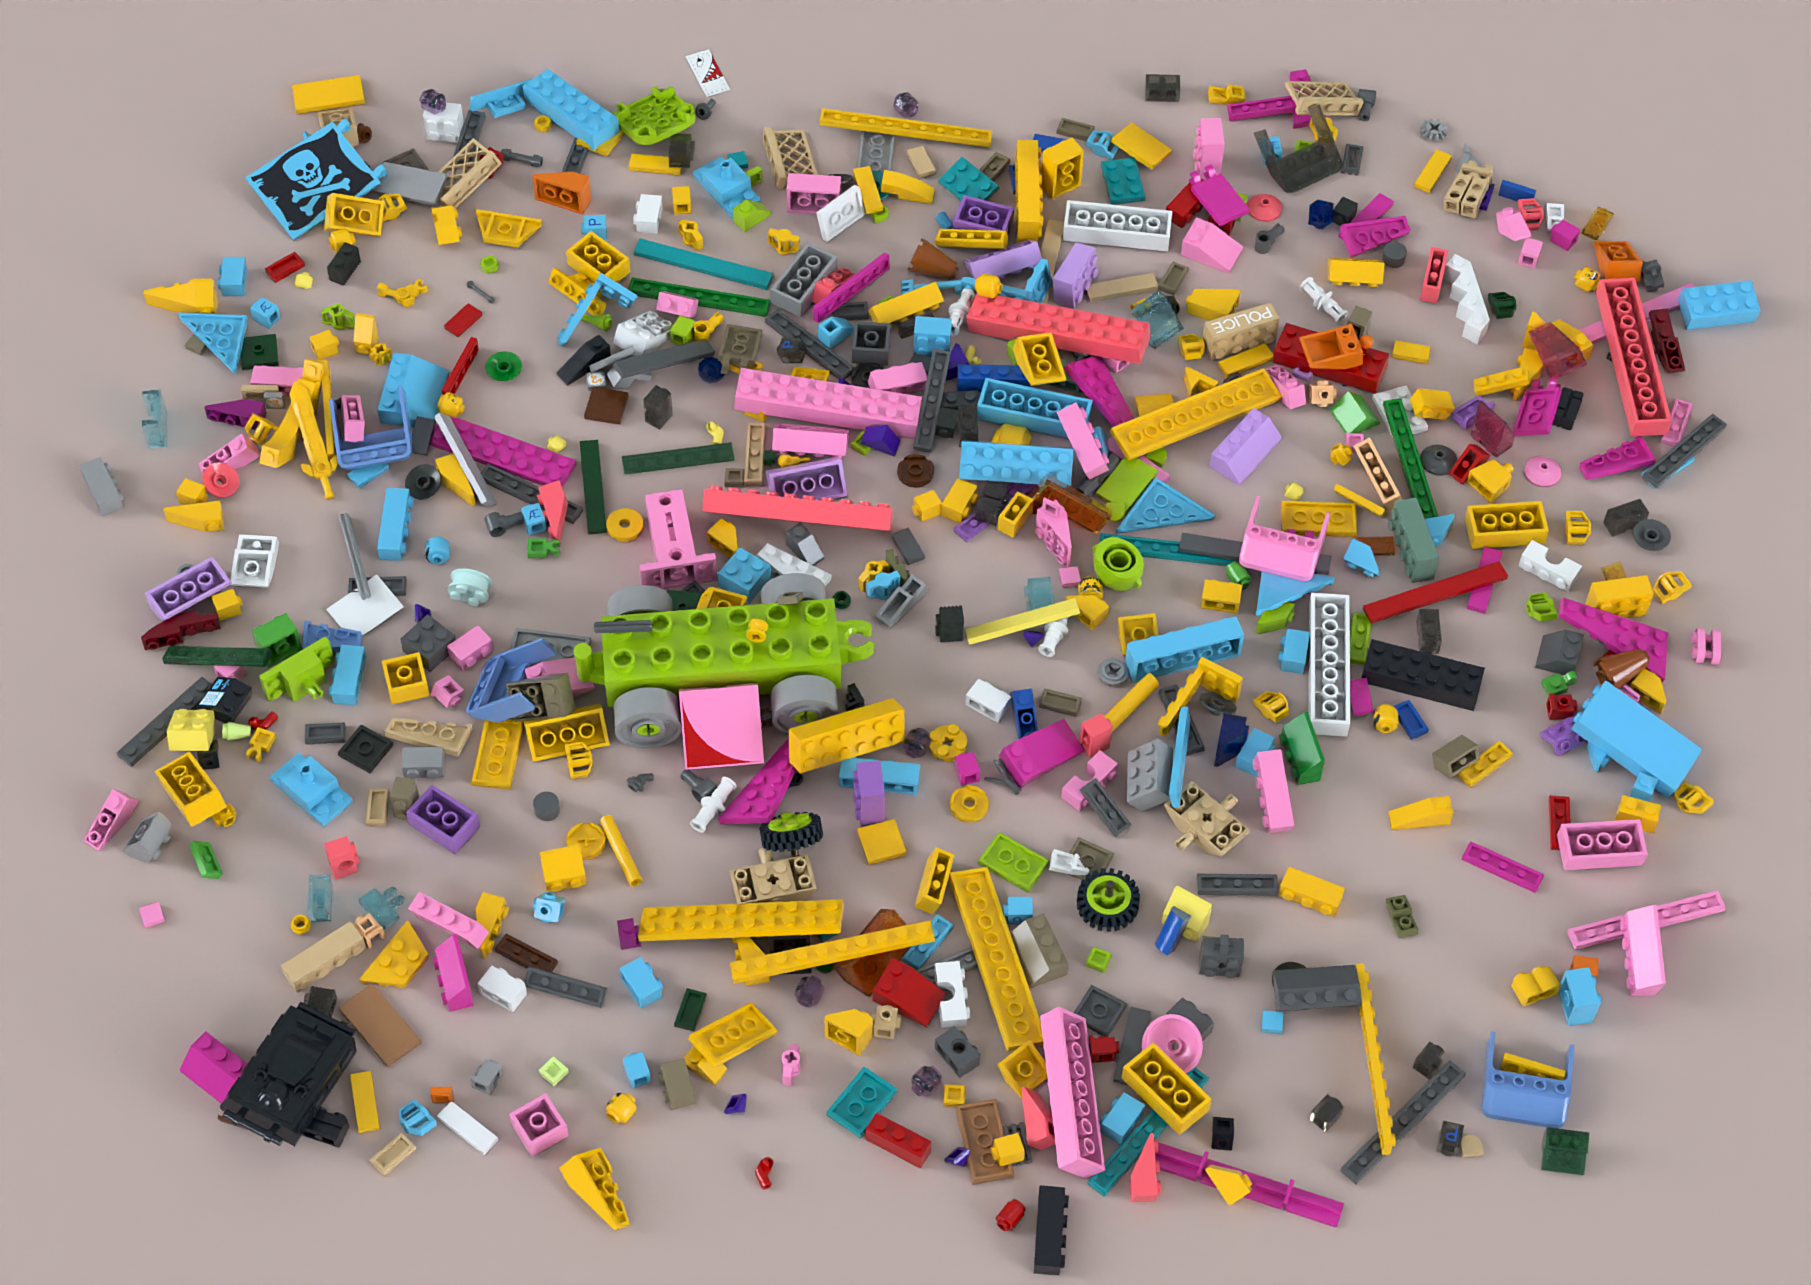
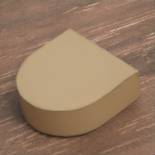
M1469 1134L1462 1138L1460 1142L1462 1158L1483 1156L1482 1142L1477 1136Z

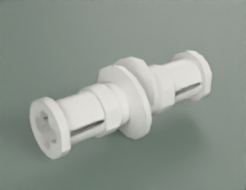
M1311 276L1302 282L1300 289L1305 290L1315 300L1313 306L1317 307L1318 311L1325 310L1335 319L1337 324L1347 317L1348 311L1343 310L1331 298L1332 291L1326 294L1313 281Z
M963 289L961 298L957 303H953L949 307V319H952L951 336L957 335L960 331V325L967 322L966 317L971 303L976 296L971 289Z
M1069 617L1051 621L1044 625V632L1046 634L1043 644L1038 648L1042 655L1046 657H1053L1055 655L1056 645L1063 639V635H1067L1069 631L1066 627Z
M723 777L720 780V785L714 790L711 797L705 796L701 799L703 807L696 818L690 822V825L696 831L704 833L707 824L718 814V811H725L723 803L727 800L730 792L737 788L735 782L730 778Z

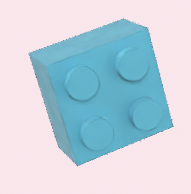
M916 316L913 354L916 352L917 354L932 357L933 348L950 351L952 319Z
M739 548L718 572V585L727 591L748 596L749 604L771 579V565L742 548Z
M1589 967L1565 970L1560 983L1559 995L1568 1026L1592 1023L1595 1015H1597L1599 1005H1601V996L1595 989V976L1591 975Z

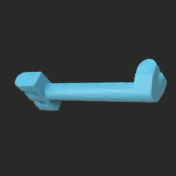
M913 279L901 281L902 295L931 283L914 285ZM961 280L936 282L939 289L955 288L957 295H960L962 292Z

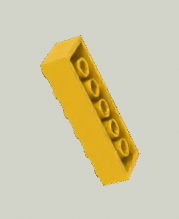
M1017 140L1015 155L1016 243L1028 239L1038 243V237H1042V227L1040 226H1043V215L1040 212H1043V202H1041L1042 188L1039 186L1042 185V174L1039 172L1042 170V161L1038 159L1041 158V147H1038V140Z
M890 698L790 728L789 762L801 774L904 742V708L894 698Z

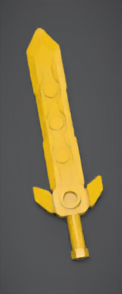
M294 381L289 395L310 465L301 464V468L311 478L321 479L325 499H333L335 496L328 477L332 475V472H335L338 466L337 455L330 459V462L328 461L329 459L318 429L308 390L297 381Z

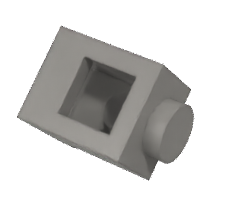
M485 1060L484 1064L477 1068L475 1076L472 1075L470 1078L472 1088L491 1096L502 1077L501 1066L494 1060Z

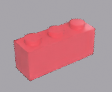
M1431 247L1420 295L1421 301L1437 304L1449 250Z

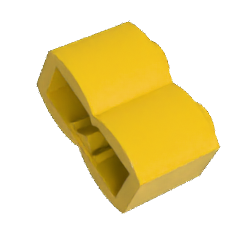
M1538 966L1532 970V973L1525 974L1522 972L1517 974L1513 979L1511 987L1522 1006H1527L1558 994L1561 985L1550 966Z

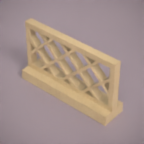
M1286 81L1285 83L1286 89L1297 105L1295 109L1297 115H1312L1318 112L1320 115L1358 116L1363 105L1362 98L1355 97L1347 82Z
M772 127L764 128L762 140L777 190H784L788 181V173H798L793 170L795 167L803 170L799 174L807 172L817 175L804 129L772 131ZM801 136V140L798 141L792 137ZM776 137H782L785 140L781 142ZM789 141L795 144V146L792 148L786 145V143ZM800 147L803 150H805V152L802 154L798 152L796 149ZM783 148L789 152L785 155L780 152V149ZM794 154L799 158L796 161L789 156ZM802 159L809 163L807 167L800 163ZM788 161L793 165L788 167L784 165V162Z
M473 138L438 171L445 174L452 170L451 176H448L447 181L451 180L450 186H444L443 191L448 192L443 197L441 193L439 200L445 205L452 204L453 208H457L502 164L495 153L486 149ZM477 146L476 152H470L471 148ZM476 156L474 162L468 163L470 157ZM460 159H464V163H463V164H458V165H457V162H458ZM468 167H473V168L467 173V168H468ZM463 169V173L456 174V170Z

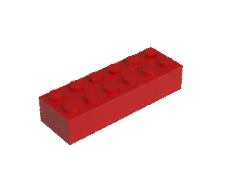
M1289 323L1285 324L1274 348L1273 363L1292 369L1299 368V371L1305 373L1312 372L1313 375L1341 384L1344 383V385L1374 394L1377 393L1388 367L1389 353L1372 348H1362L1363 365L1348 369L1310 368L1299 337L1318 332Z

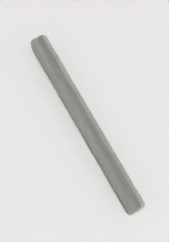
M348 513L340 514L339 520L359 595L362 600L371 597L352 523Z

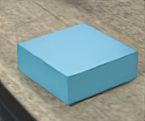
M1263 1010L1261 1032L1282 1034L1284 1012Z

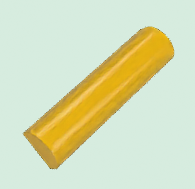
M939 229L935 243L937 247L1006 249L1008 235L1007 231Z
M1151 673L1146 674L1104 716L1112 723V732L1159 687L1158 680Z

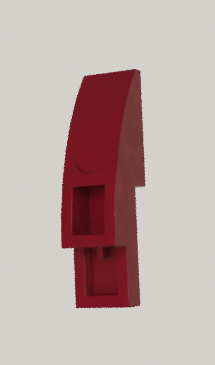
M1668 308L1650 310L1651 336L1663 368L1667 373L1685 371L1678 337L1675 338Z
M197 610L176 615L157 624L142 635L141 640L145 650L174 646L183 643V636H193L198 633L221 629L217 612L198 616Z

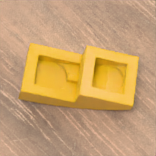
M1228 84L1226 88L1209 86L1207 90L1209 103L1234 104L1246 100L1244 87L1232 84Z

